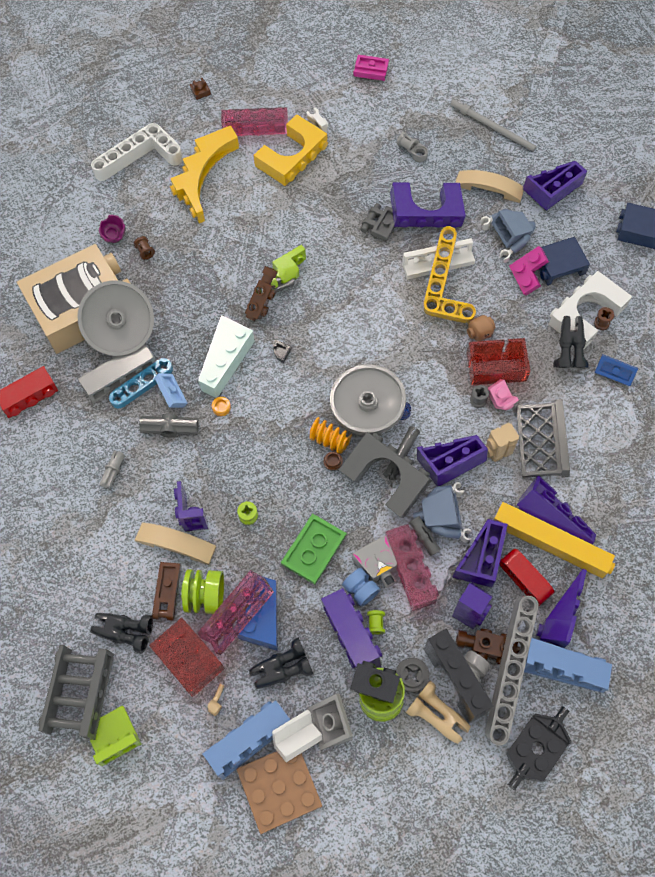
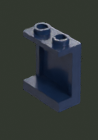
M575 236L541 247L549 262L538 270L540 271L541 279L545 281L547 286L551 285L552 281L556 278L578 272L579 276L587 273L590 263Z

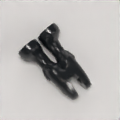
M564 316L559 339L561 354L558 359L554 360L553 368H589V363L584 357L583 350L586 344L582 316H576L574 330H570L571 318L570 316ZM572 345H573V347H574V358H573V361H571V347H572Z
M95 614L94 619L104 622L105 625L104 628L91 626L90 633L110 640L114 644H129L133 646L134 652L143 654L149 642V638L146 635H151L152 615L145 614L140 620H132L125 615ZM125 630H133L146 635H133L125 632Z
M299 637L292 640L291 648L288 651L273 654L270 658L261 661L249 669L250 676L263 672L267 675L254 682L256 689L285 683L294 675L303 674L306 677L313 675ZM302 658L289 667H283L288 662Z

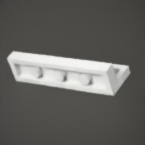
M472 238L455 243L449 270L475 264L472 253ZM437 246L403 253L402 266L407 280L431 274ZM444 251L439 253L441 257L449 255L448 252ZM438 268L435 270L436 273L445 271L442 268Z

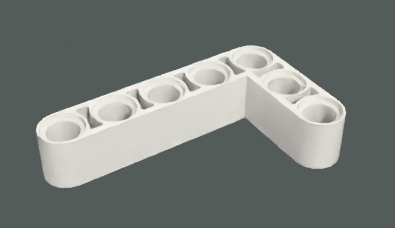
M151 123L94 159L91 167L95 178L99 181H105L153 149L169 164L177 166L183 161L181 148L158 124Z

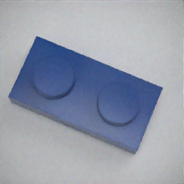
M602 354L595 373L631 386L638 368Z

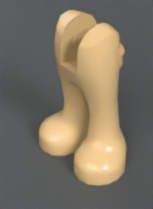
M430 680L406 713L409 716L423 718L446 738L459 744L463 739L452 729L453 725L456 724L466 733L469 732L471 726L460 714L438 698L435 694L436 685ZM420 699L442 714L444 719L435 715Z

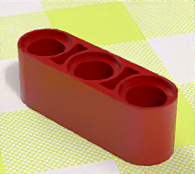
M514 548L500 560L499 565L526 596L534 597L538 602V606L555 593L550 583L519 550Z

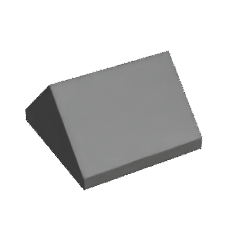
M339 693L308 708L311 712L313 725L322 734V740L318 742L320 750L353 740Z

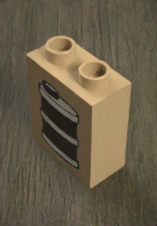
M96 244L17 281L20 290L56 354L85 340L78 325V309L85 294L102 282L117 280L115 275L121 272L113 254L109 253L103 256ZM127 278L122 280L124 282L130 283Z

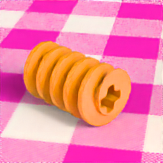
M317 417L310 429V440H316L318 444L323 443V446L326 448L330 446V450H336L338 454H342L351 441L352 433L346 437V430L340 434V427L333 430L332 423L326 427L327 421L324 420L320 424V417Z

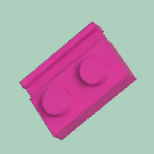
M358 54L353 76L385 81L389 59Z

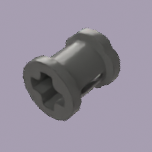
M484 385L473 388L470 397L472 406L482 408L486 405L489 396L488 388Z

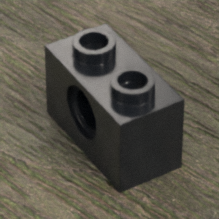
M363 661L362 664L357 663L349 690L392 704L401 676L396 675L397 671L384 667L382 671L376 669L375 664ZM372 675H377L381 678V685L377 688L370 685L369 679Z

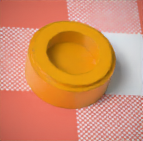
M217 397L212 402V410L217 416H225L231 410L230 401L226 397Z

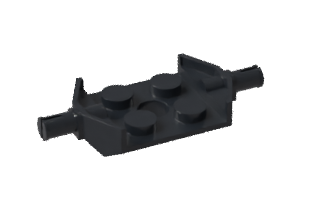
M561 706L556 716L553 717L535 713L506 753L509 763L515 771V775L507 784L516 791V788L524 779L545 782L546 777L567 746L571 744L572 741L563 725V720L570 711L568 709L565 710L564 706ZM537 742L542 745L543 752L541 755H537L532 751L533 743Z

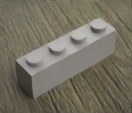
M144 344L141 348L130 354L115 356L108 362L100 364L96 369L84 373L78 380L92 403H95L153 364L155 359Z

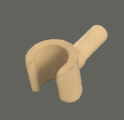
M219 684L215 696L208 703V712L214 716H217L222 708L217 703L224 688L222 684Z

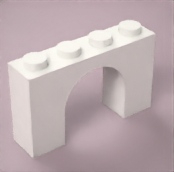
M597 271L593 276L589 275L584 281V285L582 287L578 286L570 298L566 297L559 309L555 308L551 312V319L548 325L561 334L563 317L570 316V330H574L575 318L580 316L577 306L585 302H594L602 307L610 308L613 310L614 316L617 317L628 306L632 296ZM583 319L586 339L584 350L594 340L598 330Z

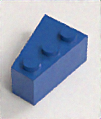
M256 575L236 635L240 640L278 651L276 580Z

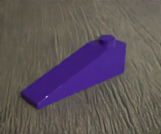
M538 475L520 497L517 503L519 509L593 545L596 534L579 516L576 515L574 517L568 503H562L555 496L557 494L556 490Z
M581 570L543 624L539 623L536 631V636H539L538 640L565 648L570 643L577 616L574 615L580 605V600L576 598L582 593L587 570Z

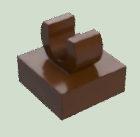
M203 78L198 82L194 80L190 84V89L196 100L211 95V91Z

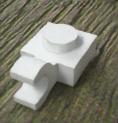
M313 108L314 114H310L307 111V119L327 133L328 123L325 118L319 115V110Z

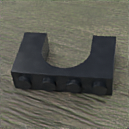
M447 628L428 638L424 651L434 668L440 665L447 673L459 697L457 707L468 724L487 714L493 707V704Z

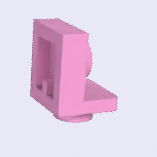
M500 379L488 387L489 396L497 409L509 410L514 406V403L519 401L518 397L511 395L505 380Z

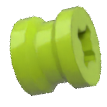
M249 501L239 505L237 513L240 521L245 525L254 524L258 519L256 505Z

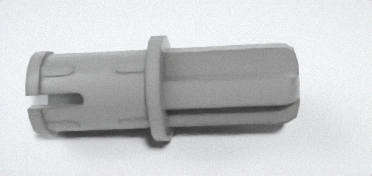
M113 451L108 465L105 466L106 471L100 482L102 487L110 488L116 474H119L120 465L125 457L122 452Z

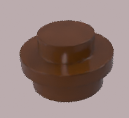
M329 452L324 457V466L331 471L338 470L343 464L342 456L337 452Z

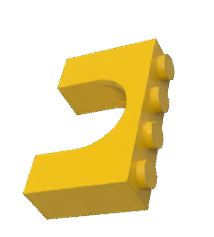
M297 114L286 124L288 137L303 146L299 153L292 156H283L264 145L253 155L255 167L284 186L292 182L296 175L303 171L306 165L313 161L328 145L327 133Z

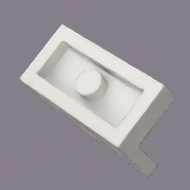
M309 710L304 711L272 731L274 748L285 762H288L322 740V734L312 723Z

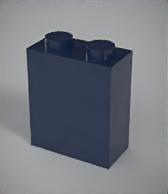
M627 202L625 209H621L619 214L621 223L618 222L616 233H618L617 240L655 249V209Z

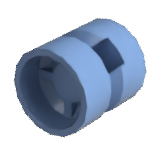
M362 568L355 570L342 583V586L349 594H354L353 599L360 607L368 604L381 590L373 580H368L369 575Z

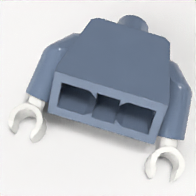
M503 209L491 215V218L487 216L482 217L480 225H482L483 230H488L491 227L490 223H492L506 248H510L500 252L499 258L506 255L507 257L504 258L503 263H507L512 253L516 254L530 241V236L534 232L536 224L534 221H528L523 212Z
M456 482L453 487L451 485L435 487L421 501L423 510L413 513V518L420 516L423 523L425 522L426 527L434 534L446 538H460L462 542H469L472 538H467L465 533L470 534L472 532L471 529L460 530L463 527L457 497H460L464 490L458 491L457 489L461 487V483Z

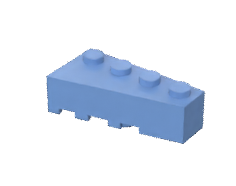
M531 638L524 672L604 693L609 689L612 664L607 663L603 658H592L580 652H574Z
M271 701L267 702L261 707V711L258 714L248 717L240 727L230 731L225 738L202 753L217 776L222 780L273 740V730L290 721V718L277 701L273 703Z

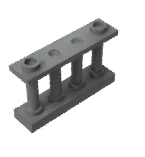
M59 645V649L54 657L55 665L43 713L38 722V731L51 735L53 727L79 730V736L95 740L114 653L108 649L99 648L96 656L71 654L72 650L65 645ZM68 664L94 665L93 675L91 677L66 675ZM63 685L89 686L88 697L86 699L61 697ZM58 705L84 708L83 719L76 721L56 718Z

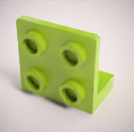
M120 706L100 717L96 739L90 740L96 753L93 755L96 764L100 766L110 763L141 745V741L124 706Z

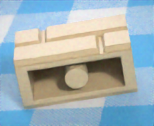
M506 423L501 428L498 427L491 430L486 447L488 448L487 457L491 458L492 461L497 462L503 459V456L507 457L513 454L519 440V435L512 424Z

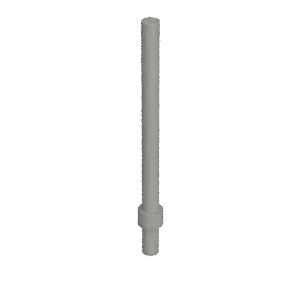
M454 99L452 100L450 105L458 109L461 114L468 115L528 150L535 151L536 145L475 112L470 106L463 105Z

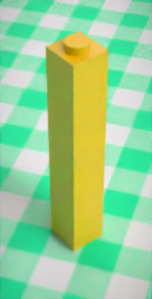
M502 502L494 518V521L508 524L507 533L581 569H585L602 579L607 573L611 574L615 567V563H613L615 555L507 503Z

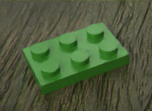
M312 513L281 561V565L316 585L347 533Z

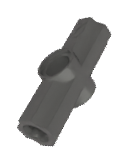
M171 413L163 414L162 417L141 416L139 431L140 433L160 434L168 438L176 437L177 434L197 435L199 432V419L178 417Z

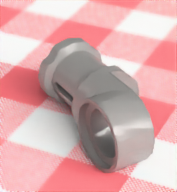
M406 132L401 133L397 139V145L406 148L413 155V159L416 162L426 161L428 149L419 143L417 139L409 137ZM423 152L424 155L418 156L416 153Z

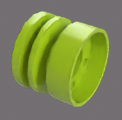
M193 569L186 570L181 589L184 613H190L192 608L194 613H199L202 604H204L206 614H221L224 599L223 571L208 570L206 579H203L202 570H197L196 574Z
M372 675L369 679L370 685L375 688L381 685V678L377 675ZM400 678L392 704L359 694L361 709L368 718L378 722H386L394 719L400 713L405 694L402 679Z

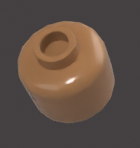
M480 315L469 321L467 334L471 339L474 338L476 341L481 342L494 334L495 323L491 317Z

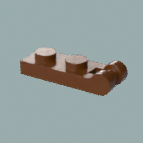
M160 562L152 611L153 619L166 618L167 620L174 621L181 571L180 563ZM161 604H168L167 610H161Z

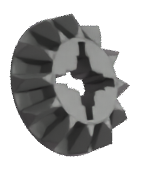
M406 658L396 668V673L401 676L405 691L415 693L427 685L429 670L420 659ZM408 670L411 672L420 670L416 675L417 682L412 678L405 680L409 674Z

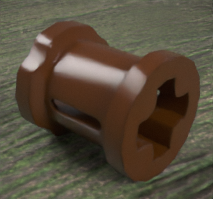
M146 236L135 239L134 247L139 250L141 259L147 260L154 256L155 250L150 247Z
M603 307L598 311L594 321L596 329L604 331L609 328L610 322L614 318L613 310Z

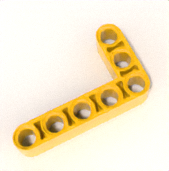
M447 226L440 233L424 299V312L429 316L469 323L470 320L475 318L476 309L472 304L442 298L457 237L456 230L451 226ZM451 234L453 238L446 240L444 235ZM442 251H446L449 253V255L447 257H441L439 253ZM438 268H442L445 270V272L439 275L435 272V270ZM438 285L441 290L434 292L431 290V287ZM433 302L437 305V307L435 309H429L427 307V304ZM447 306H451L454 308V312L447 313L444 309ZM469 310L472 312V316L465 317L462 312Z

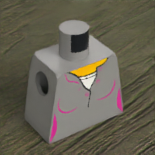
M386 535L352 553L353 562L358 568H362L369 575V581L377 582L381 580L386 588L396 583L391 573L397 570L398 565Z

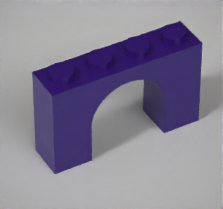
M410 182L392 183L390 198L394 227H462L466 215L460 183H443L440 191L442 207L432 211L424 210L414 203Z

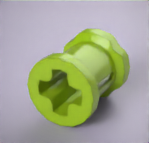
M379 610L368 611L367 616L369 617V630L371 634H385V629H383L385 612Z

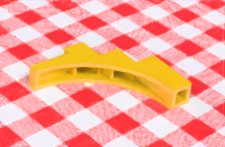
M231 126L195 139V154L183 158V173L170 178L172 183L170 190L173 196L176 195L179 201L184 200L186 206H190V213L193 218L196 217L198 223L205 221L204 212L200 204V192L205 177L220 159L239 149L238 137Z

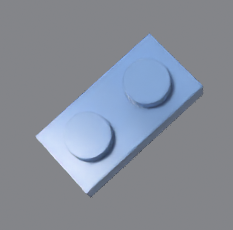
M158 373L155 376V380L169 408H184L187 401L173 374Z

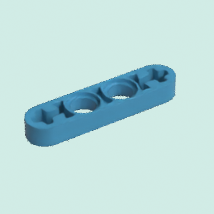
M166 358L157 360L112 391L109 395L112 406L117 409L123 408L157 384L155 380L157 374L154 370L157 373L171 374L173 367L170 360ZM162 365H164L165 367L167 366V369H166V370H164L163 368L161 369V366H162ZM146 375H153V380L148 382L144 380ZM132 385L139 386L135 392H130L129 388ZM119 397L121 398V401H118L115 398Z

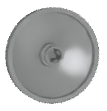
M106 281L91 288L83 297L78 309V325L83 338L95 350L107 355L122 356L138 350L149 339L154 325V313L149 299L139 288L124 281Z
M360 365L345 371L335 381L330 394L331 410L336 421L352 433L358 435H365L367 432L371 435L374 432L381 434L394 427L403 416L406 407V392L401 380L390 370L377 365Z

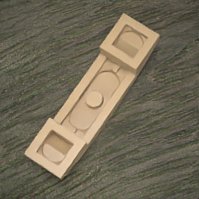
M459 171L455 182L460 183L463 189L471 190L473 186L504 194V199L520 203L524 192L523 186L505 176L487 171Z
M142 522L135 538V542L173 551L207 565L210 564L216 549L215 545L205 540L151 523Z

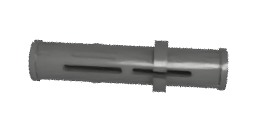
M409 426L398 447L399 451L397 454L402 458L408 455L413 443L420 434V431L416 429L412 435L415 429L413 426ZM391 461L383 475L387 478L390 472H392L389 480H394L399 471L398 466Z

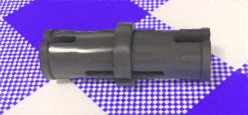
M420 516L409 522L418 536V541L422 542L430 556L441 550L431 535L433 533L427 529Z

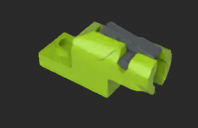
M302 244L272 261L273 269L278 271L276 278H273L271 283L276 286L274 289L276 293L295 284L294 280L299 277L297 265L306 260V249Z

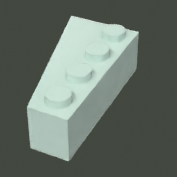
M221 315L198 380L201 391L215 398L220 395L255 342L253 330Z

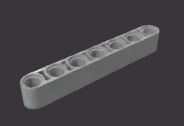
M519 596L514 602L493 694V707L490 709L485 729L486 737L492 743L500 746L506 744L510 736L538 611V602L532 596ZM526 599L530 602L528 611H524L522 608V603ZM521 620L525 623V630L523 632H519L517 629V624ZM515 642H519L521 645L518 653H514L512 649ZM511 663H514L516 671L510 675L507 669ZM510 685L511 693L507 696H504V686ZM505 706L506 715L498 717L499 708ZM500 728L502 731L501 736L498 739H494V730Z

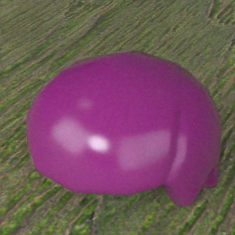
M108 215L105 220L100 222L98 231L104 241L107 243H117L123 239L126 228L123 219L119 216Z

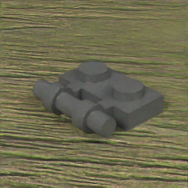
M376 203L369 210L368 217L363 220L360 230L366 233L371 228L372 236L387 242L395 228L393 210L388 206L381 210V205ZM374 218H379L377 222L373 221Z

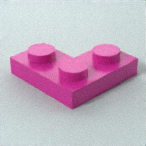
M540 246L509 265L525 296L541 287L534 272L549 262Z

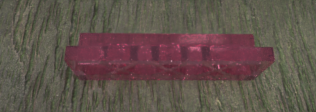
M250 570L199 630V637L211 643L216 654L221 656L274 593L267 580ZM264 588L265 592L259 598V594ZM250 605V610L246 613V608ZM237 620L236 626L232 629L233 624ZM224 636L222 643L219 645L218 641Z

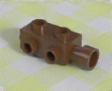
M264 266L263 276L254 288L253 295L245 311V317L253 321L266 316L269 307H267L269 300L272 301L276 294L274 290L276 286L271 283L273 278H276L278 271L268 266Z
M484 628L476 630L474 635L458 630L455 643L460 648H464V646L471 648V651L476 652L486 661L488 658L495 659L496 664L500 665L507 634H492L493 631ZM482 640H487L489 645H483ZM515 642L512 646L514 653L520 651L518 642Z

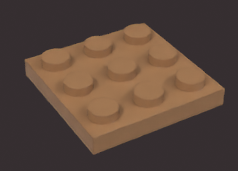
M276 751L236 769L260 834L323 807L302 753L285 762Z

